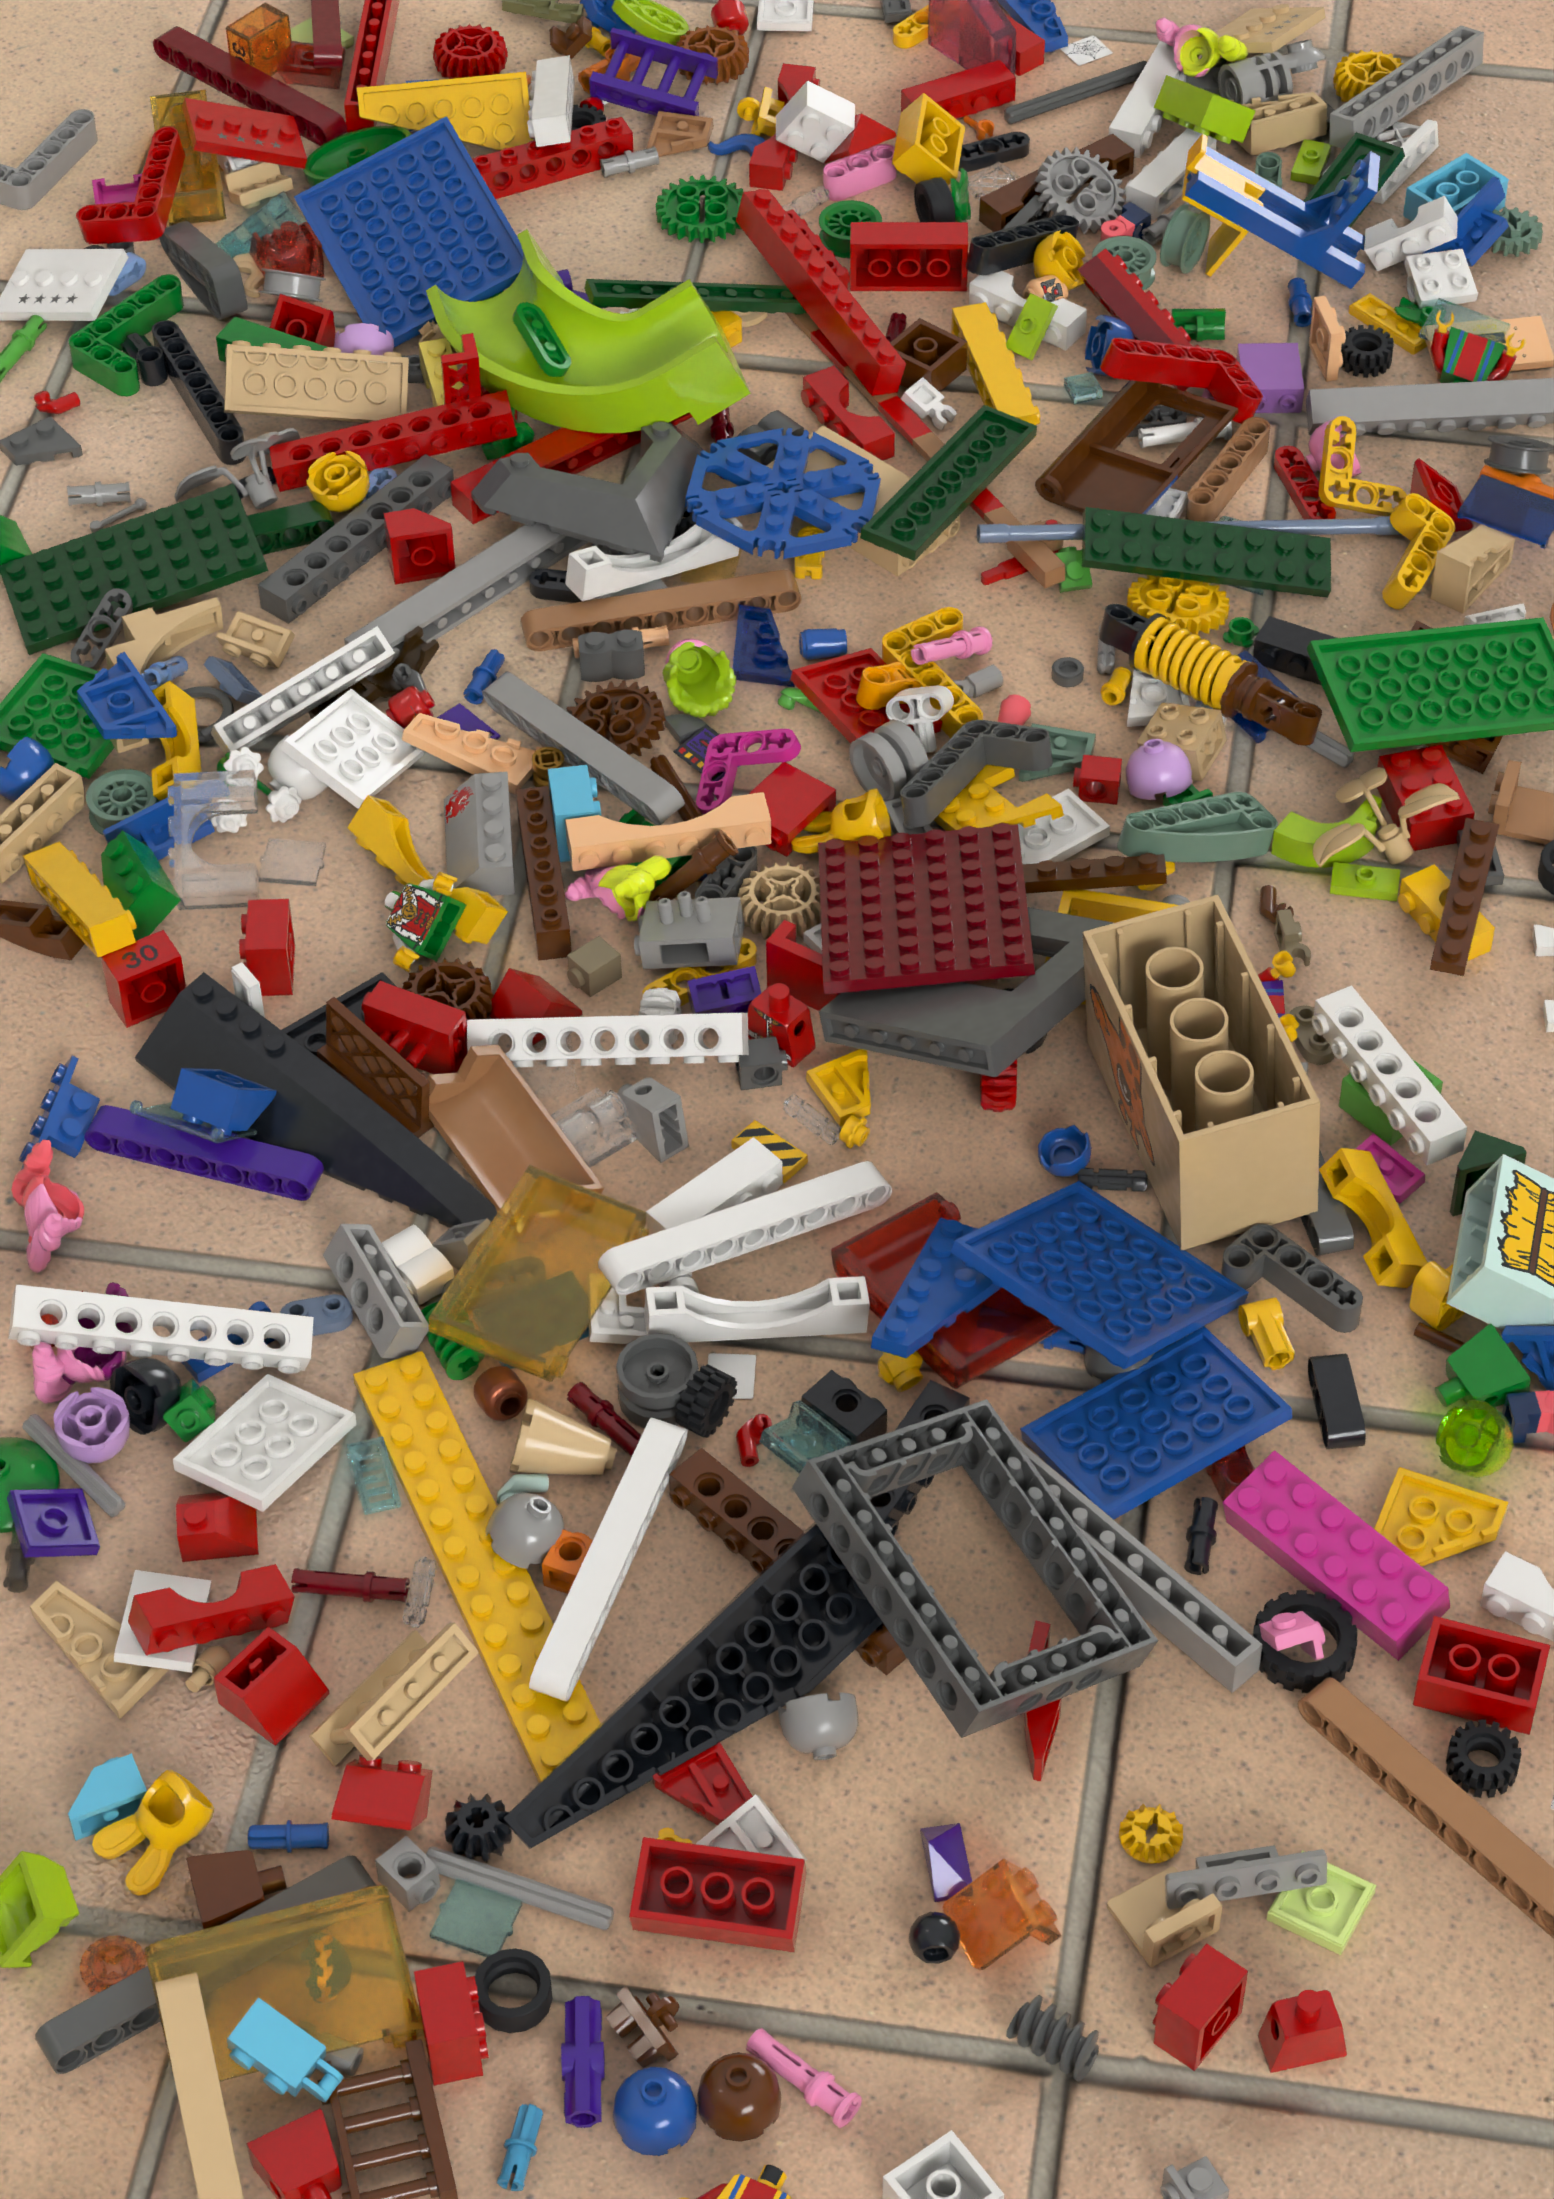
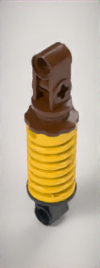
M1121 604L1106 606L1099 639L1103 643L1129 655V665L1132 669L1148 675L1151 674L1153 678L1161 680L1166 685H1171L1174 689L1182 691L1185 695L1192 696L1194 700L1201 701L1204 705L1213 709L1221 710L1222 716L1225 718H1232L1240 713L1244 719L1256 721L1263 727L1286 737L1292 743L1303 746L1314 743L1322 710L1315 704L1306 702L1289 691L1273 685L1271 680L1265 677H1258V665L1244 659L1242 661L1239 656L1232 655L1230 651L1221 650L1220 646L1215 644L1211 645L1209 640L1201 639L1199 635L1191 634L1187 629H1181L1178 624L1167 620V617L1160 613L1154 614L1147 619Z

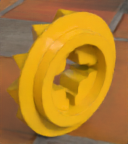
M1142 1804L1137 1810H1128L1126 1817L1120 1822L1119 1840L1125 1852L1132 1858L1144 1863H1162L1171 1859L1179 1852L1183 1843V1824L1178 1822L1175 1812L1169 1813L1163 1810L1160 1804L1155 1808L1146 1807ZM1154 1823L1159 1834H1155L1151 1838L1150 1843H1146L1145 1830H1148L1150 1825Z

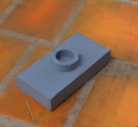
M209 656L204 663L208 671L221 683L219 688L227 695L234 697L236 701L249 704L263 696L232 662Z

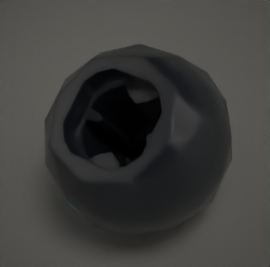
M928 1912L919 1916L911 1926L909 1944L914 1955L923 1962L939 1964L950 1960L958 1950L960 1932L955 1921L946 1914Z

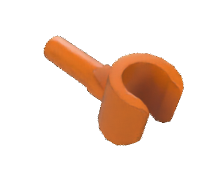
M969 116L963 118V121L976 131L977 140H984L986 133L989 136H993L994 123L992 121L983 119L976 122Z

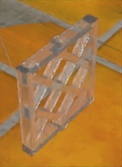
M997 162L968 177V192L980 201V197L1011 183V180H1017L1021 177L1016 172ZM998 170H1001L1006 175L998 174ZM983 178L994 179L993 183L983 182ZM997 179H1008L1007 184L997 183ZM970 186H979L978 191L974 190ZM982 187H993L992 191H982Z

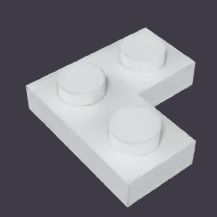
M589 1275L587 1281L589 1342L628 1344L646 1335L645 1307L627 1306L626 1295H619L605 1276Z

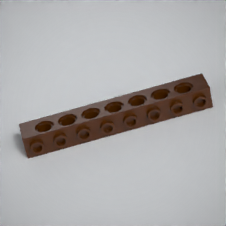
M703 1448L699 1449L669 1473V1495L673 1503L678 1508L686 1509L694 1515L698 1523L706 1531H713L723 1539L724 1544L731 1552L739 1553L747 1559L758 1574L804 1532ZM882 1623L876 1629L877 1631L870 1634L855 1650L859 1652L867 1665L870 1667L876 1666L887 1676L907 1657L884 1623Z

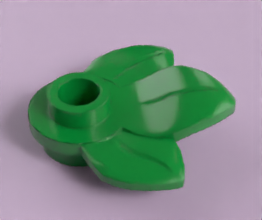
M960 168V182L950 178L955 206V222H967V220L971 219L968 192L969 178L966 170Z
M1402 297L1399 307L1394 308L1400 317L1417 323L1423 328L1439 326L1436 322V314L1441 310L1439 320L1445 323L1446 312L1441 306H1427L1419 309L1418 305Z

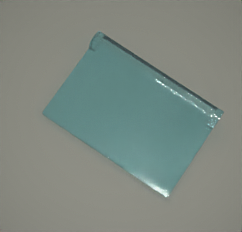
M134 1100L130 1105L131 1114L215 1143L257 1134V1130L249 1128L247 1131H232L231 1135H224L221 1129L215 1128L212 1131L211 1124L209 1123L195 1124L182 1119L183 1113L170 1109L172 1102L143 1108L142 1102Z

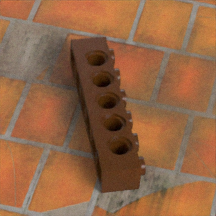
M549 786L515 789L538 961L567 958V955L572 953L570 926Z

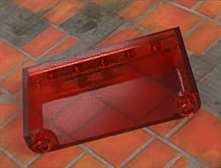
M936 1192L831 1249L832 1264L838 1278L865 1276L870 1302L869 1309L882 1320L939 1219L960 1221L961 1215L958 1208L953 1202H948ZM1001 1288L970 1312L966 1313L963 1311L958 1314L956 1322L948 1328L942 1326L935 1331L933 1339L916 1352L947 1384L954 1389H958L1061 1331L1063 1328L1052 1324L1047 1317L1034 1308L1024 1305L1019 1298Z

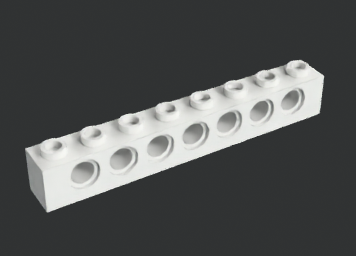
M748 1013L467 1020V1051H469L471 1046L498 1045L499 1038L506 1033L512 1039V1048L505 1054L512 1061L514 1067H533V1060H546L547 1067L567 1066V1059H580L581 1066L602 1065L601 1058H615V1065H636V1058L649 1057V1064H670V1057H683L684 1063H705L704 1056H718V1063L739 1062V1055H749ZM710 1028L714 1029L719 1037L717 1045L713 1048H708L703 1042V1035ZM675 1029L680 1030L684 1036L683 1045L678 1049H674L669 1043V1035ZM640 1030H644L650 1039L648 1046L644 1050H640L634 1042L635 1035ZM606 1031H610L615 1037V1044L609 1051L605 1050L600 1043V1038ZM571 1032H576L581 1039L580 1047L574 1052L566 1044V1039ZM537 1033H542L546 1038V1047L542 1052H537L532 1045L533 1037Z
M16 1284L12 1296L8 1339L17 1340L19 1344L26 1346H36L40 1342L55 1344V1347L63 1350L86 1347L93 1348L94 1352L101 1354L124 1351L130 1352V1355L138 1358L161 1355L167 1356L169 1360L176 1362L198 1359L204 1360L206 1364L213 1366L236 1363L250 1370L261 1369L264 1366L278 1368L282 1373L293 1374L300 1372V1370L305 1371L311 1360L314 1317ZM44 1314L54 1315L59 1323L48 1325L42 1321L40 1316ZM81 1318L91 1319L96 1324V1327L86 1329L79 1324L78 1320ZM116 1323H128L133 1328V1332L123 1333L119 1331ZM156 1326L165 1327L170 1332V1336H158L153 1328ZM190 1331H202L207 1336V1340H195L191 1336ZM227 1335H239L243 1339L244 1344H232L228 1340ZM273 1338L277 1340L281 1348H269L265 1344L264 1339Z

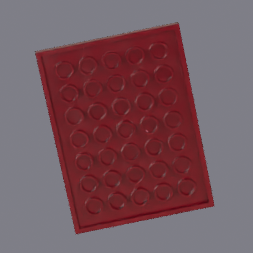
M999 823L993 827L983 828L967 826L951 831L934 829L919 834L897 833L877 839L875 836H864L858 841L831 839L827 842L818 843L824 994L1035 975L1018 824Z

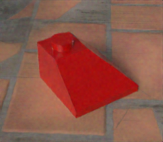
M221 1492L179 1496L176 1504L177 1539L182 1562L259 1555L257 1509Z

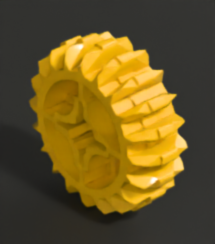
M1372 49L1370 52L1360 50L1358 54L1351 52L1348 57H1342L1341 62L1337 63V68H1335L1333 84L1336 95L1341 97L1342 102H1348L1404 63H1401V58H1393L1392 53L1383 54L1382 50L1380 52H1373Z

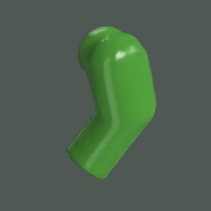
M786 687L780 692L782 695L778 699V705L792 710L795 702H798L821 713L798 688Z

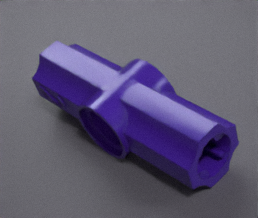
M575 1996L574 1999L565 2002V2043L561 2044L562 2081H565L564 2116L566 2123L572 2124L577 2128H588L602 2122L601 2080H605L604 2042H601L602 2008L601 2002L592 1999L590 1996Z

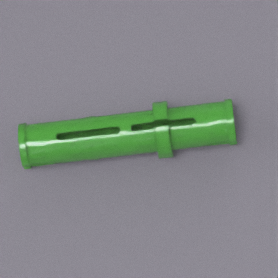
M32 315L20 330L17 329L13 333L12 340L0 353V382L27 350L31 351L35 345V340L47 328L46 323L41 325L44 322L42 317Z

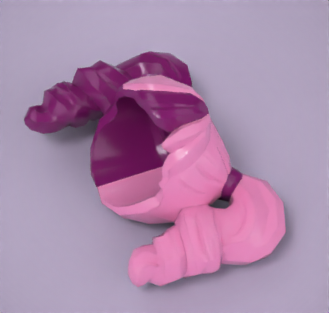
M112 1282L108 1284L106 1294L129 1297L126 1290L120 1287L118 1283ZM81 1318L78 1320L79 1324L86 1329L96 1327V1324L91 1319ZM116 1323L119 1331L123 1333L133 1332V1328L128 1323ZM40 1342L39 1345L34 1346L32 1352L35 1396L45 1404L58 1402L69 1394L73 1384L76 1382L108 1381L111 1379L113 1371L123 1366L127 1361V1352L115 1351L111 1354H101L94 1352L93 1348L77 1347L73 1350L57 1348V1355H55L50 1344Z

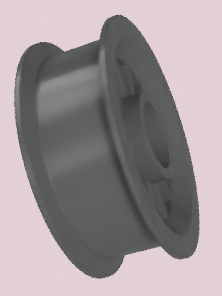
M1488 436V440L1492 444L1489 458L1484 459L1485 464L1520 473H1551V469L1547 465L1550 451L1554 450V445L1517 436Z

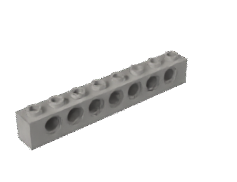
M1460 25L1330 113L1329 145L1343 150L1356 132L1372 138L1376 137L1482 64L1484 32Z

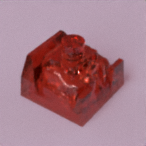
M291 221L283 222L281 229H274L272 233L265 234L262 240L257 232L252 234L249 253L264 278L265 272L261 268L324 278L322 244L308 222H303L299 226Z

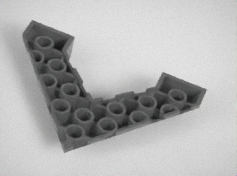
M655 422L653 425L641 427V460L623 484L541 468L529 453H515L510 457L500 458L472 490L471 498L484 513L495 515L496 511L510 514L512 521L534 526L536 522L549 525L551 532L593 544H602L608 546V548L632 555L636 552L649 554L650 560L661 563L664 558V550L666 546L670 545L676 532V525L680 524L687 509V506L685 507V499L697 454L700 455V451L703 449L695 440L671 422Z

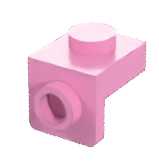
M1303 1611L1277 1614L1271 1621L1259 1624L1262 1639L1276 1651L1301 1644L1302 1650L1313 1659L1324 1658L1322 1644L1325 1643V1635L1322 1626Z

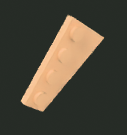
M419 713L403 730L402 735L403 741L473 775L508 772L509 792L516 795L515 789H521L533 775L532 755L535 751L542 748L538 746L536 750L521 747V741L508 738L507 742L489 738V732L478 729L470 732L460 729V724Z

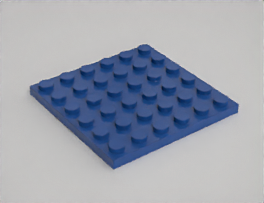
M1080 1181L954 1240L950 1251L960 1258L966 1266L976 1269L991 1279L994 1285L1004 1288L1019 1298L1024 1305L1034 1308L1047 1317L1052 1324L1062 1327L1074 1335L1080 1343L1093 1348L1105 1356L1111 1364L1122 1369L1132 1366L1238 1308L1239 1305L1245 1304L1249 1293L1187 1251H1181L1178 1245Z

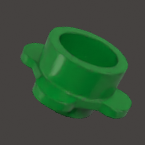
M1237 617L1229 622L1228 632L1223 634V640L1236 646L1248 648L1253 645V638L1258 635L1259 628L1250 619Z

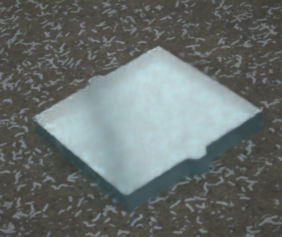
M457 1879L446 1902L439 1905L440 1914L430 1932V1938L488 1957L500 1951L507 1936L513 1935L512 1926L523 1905L522 1901Z

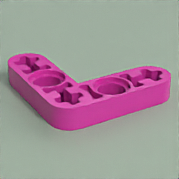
M790 729L725 733L714 737L707 747L696 797V805L702 815L717 808L732 796L738 766L787 762L796 758L800 753L801 744L795 733ZM761 743V747L757 751L747 752L751 745ZM726 772L725 776L719 781H711L716 773Z

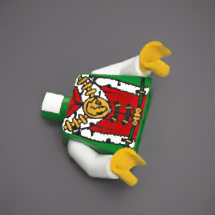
M439 872L434 879L423 880L418 886L408 883L404 886L401 893L392 891L387 895L385 907L391 913L386 924L393 932V941L397 948L393 958L395 965L409 973L411 964L420 957L418 954L436 962L438 961L467 906L465 903L451 897L453 883L457 882L458 878L444 872Z

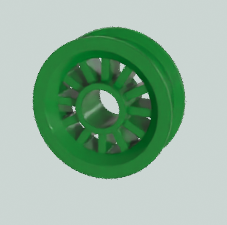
M854 200L840 201L827 206L819 216V226L822 229L819 237L824 246L837 257L850 258L851 222H882V216L874 206Z

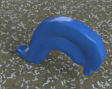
M740 134L720 144H714L710 141L708 142V149L715 155H726L738 150H745L751 157L754 147L766 140L755 134Z

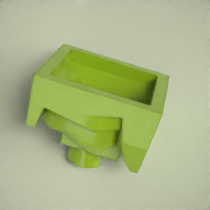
M21 1851L0 1875V1968L31 1967L33 1963L30 1953L36 1951L40 1946L52 1939L59 1932L60 1927L67 1926L72 1919L79 1915L64 1867L43 1855Z

